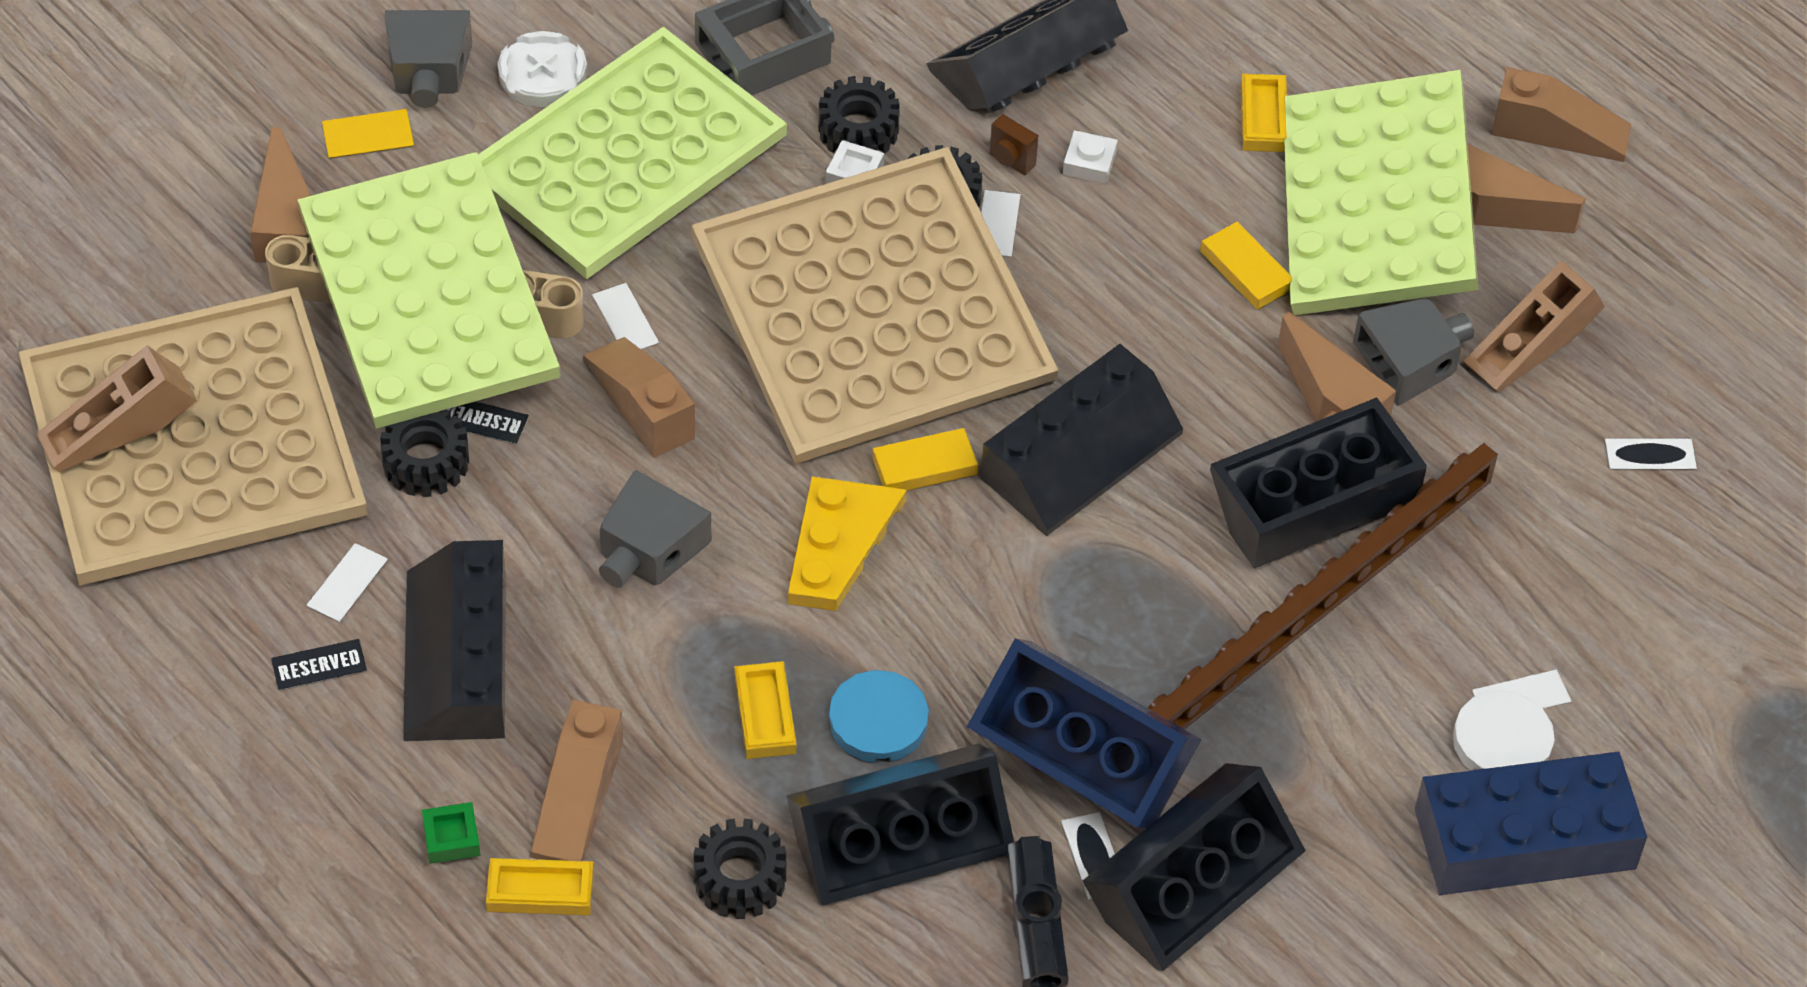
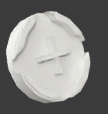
M538 31L517 37L515 44L509 48L507 45L501 51L498 60V76L501 88L510 98L524 105L548 107L586 80L587 62L584 51L578 44L577 48L574 44L570 43L569 37L560 33Z
M1489 691L1473 697L1460 709L1453 730L1454 750L1463 765L1470 770L1548 761L1555 741L1553 724L1543 708L1528 697L1510 691Z

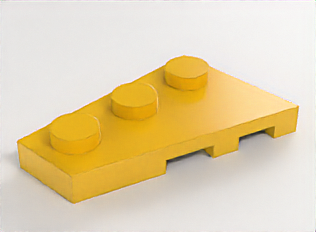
M812 476L788 590V604L837 611L863 570L864 561L875 544L879 545L887 532V525L896 512L899 513L905 504L907 489Z

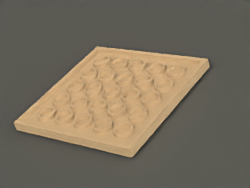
M949 147L702 221L691 226L692 239L795 464L1057 380L1059 370Z
M298 287L18 352L39 431L147 345L179 366L197 399V402L161 430L62 471L53 468L44 450L79 586L368 515L367 503Z

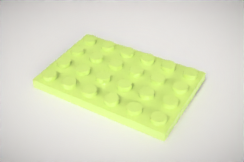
M662 27L478 155L497 205L584 278L588 279L787 136V123L669 30Z
M1461 70L1285 96L1287 139H1284L1289 274L1292 276L1290 300L1294 316L1479 290L1464 87Z
M477 152L298 199L302 220L376 429L561 378L560 366Z

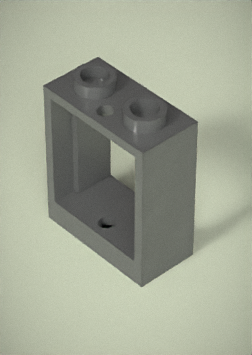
M725 0L695 13V44L709 63L751 96L831 63V43L835 39L834 32L828 20L820 18L815 12L810 0ZM784 17L800 40L750 60L733 38Z

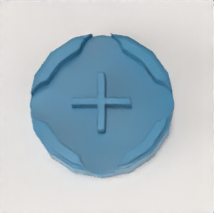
M881 670L859 673L843 682L831 698L829 711L831 732L834 740L847 754L862 761L876 762V758H889V762L899 760L916 750L926 736L929 707L924 693L912 680L900 674Z

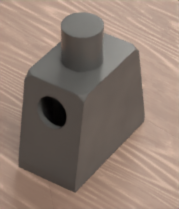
M385 10L387 44L395 91L400 94H411L412 102L422 108L436 105L439 94H454L458 92L472 48L470 10Z
M1424 298L1359 313L1353 343L1375 375L1396 390L1394 402L1399 406L1454 374L1457 370L1461 353V343L1473 338L1474 329L1469 317L1465 313L1444 319L1434 303Z
M635 470L601 524V553L607 559L599 567L600 575L608 584L617 588L622 587L632 574L652 585L661 584L712 541L711 512Z

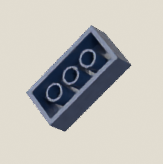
M1017 638L1012 642L967 725L969 729L1137 828H1147L1160 817L1202 740L1034 642Z
M1620 751L1422 777L1414 809L1439 896L1635 870L1647 840V834Z

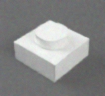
M1074 130L1064 160L1063 175L1107 184L1117 152L1118 140Z
M842 140L826 170L825 184L883 167L884 153Z

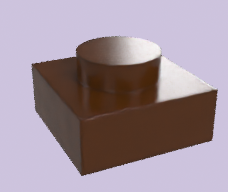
M1002 114L991 125L989 154L995 157L1001 164L1010 166L1021 174L1026 175L1036 166L1039 135Z

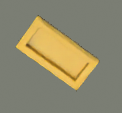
M1242 73L1240 83L1242 151L1285 152L1284 139H1287L1286 75Z
M1238 221L1201 241L1200 252L1256 310L1290 292L1292 276Z
M964 428L873 448L872 451L873 462L882 486L911 490L978 474V463Z
M784 661L734 666L746 759L796 754L797 744Z
M490 858L486 910L487 912L591 915L593 862Z

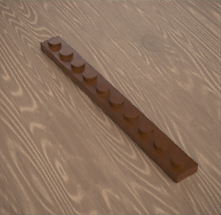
M1483 443L1469 455L1467 453L1460 454L1452 462L1448 472L1438 480L1431 478L1425 482L1413 500L1405 506L1402 504L1395 506L1388 513L1383 524L1373 532L1367 530L1360 534L1353 542L1350 550L1339 559L1336 557L1329 559L1321 567L1317 577L1305 586L1303 584L1295 586L1288 593L1282 605L1272 613L1265 611L1260 614L1252 623L1247 633L1238 640L1232 638L1225 642L1212 661L1203 668L1201 666L1194 667L1184 677L1181 685L1168 696L1166 694L1159 695L1149 705L1148 709L1184 730L1187 729L1490 484L1498 453Z

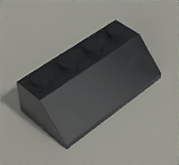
M1043 0L926 64L929 71L968 110L986 108L987 113H991L1011 104L1010 96L1021 90L1024 94L1044 86L1047 83L1045 77L1055 71L1057 74H1063L1077 68L1082 64L1080 57L1089 52L1092 55H1097L1116 46L1114 39L1129 30L1116 0Z
M1118 344L983 443L980 478L1048 536L1181 436L1183 427L1154 371L1122 344Z
M1377 397L1214 462L1210 466L1229 533L1254 569L1386 515L1399 504L1405 506L1416 497L1417 492L1423 486L1427 469L1426 463Z
M503 540L453 541L407 571L404 741L505 738L506 570Z
M980 743L786 795L797 845L818 901L822 906L1007 855L1008 844L1014 843L996 754Z
M1225 763L1082 881L1105 923L1153 967L1164 971L1306 850L1262 767Z

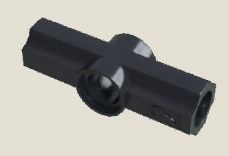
M1040 836L1021 837L1018 841L1008 844L1007 858L1014 909L1013 932L1017 938L1022 986L1065 987L1068 985V971L1061 923L1062 898L1057 890L1052 842L1045 841ZM1031 912H1041V913L1045 914L1046 916H1044V917H1033V916L1029 915L1028 913H1031Z

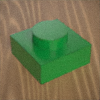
M473 802L421 810L429 864L481 856Z

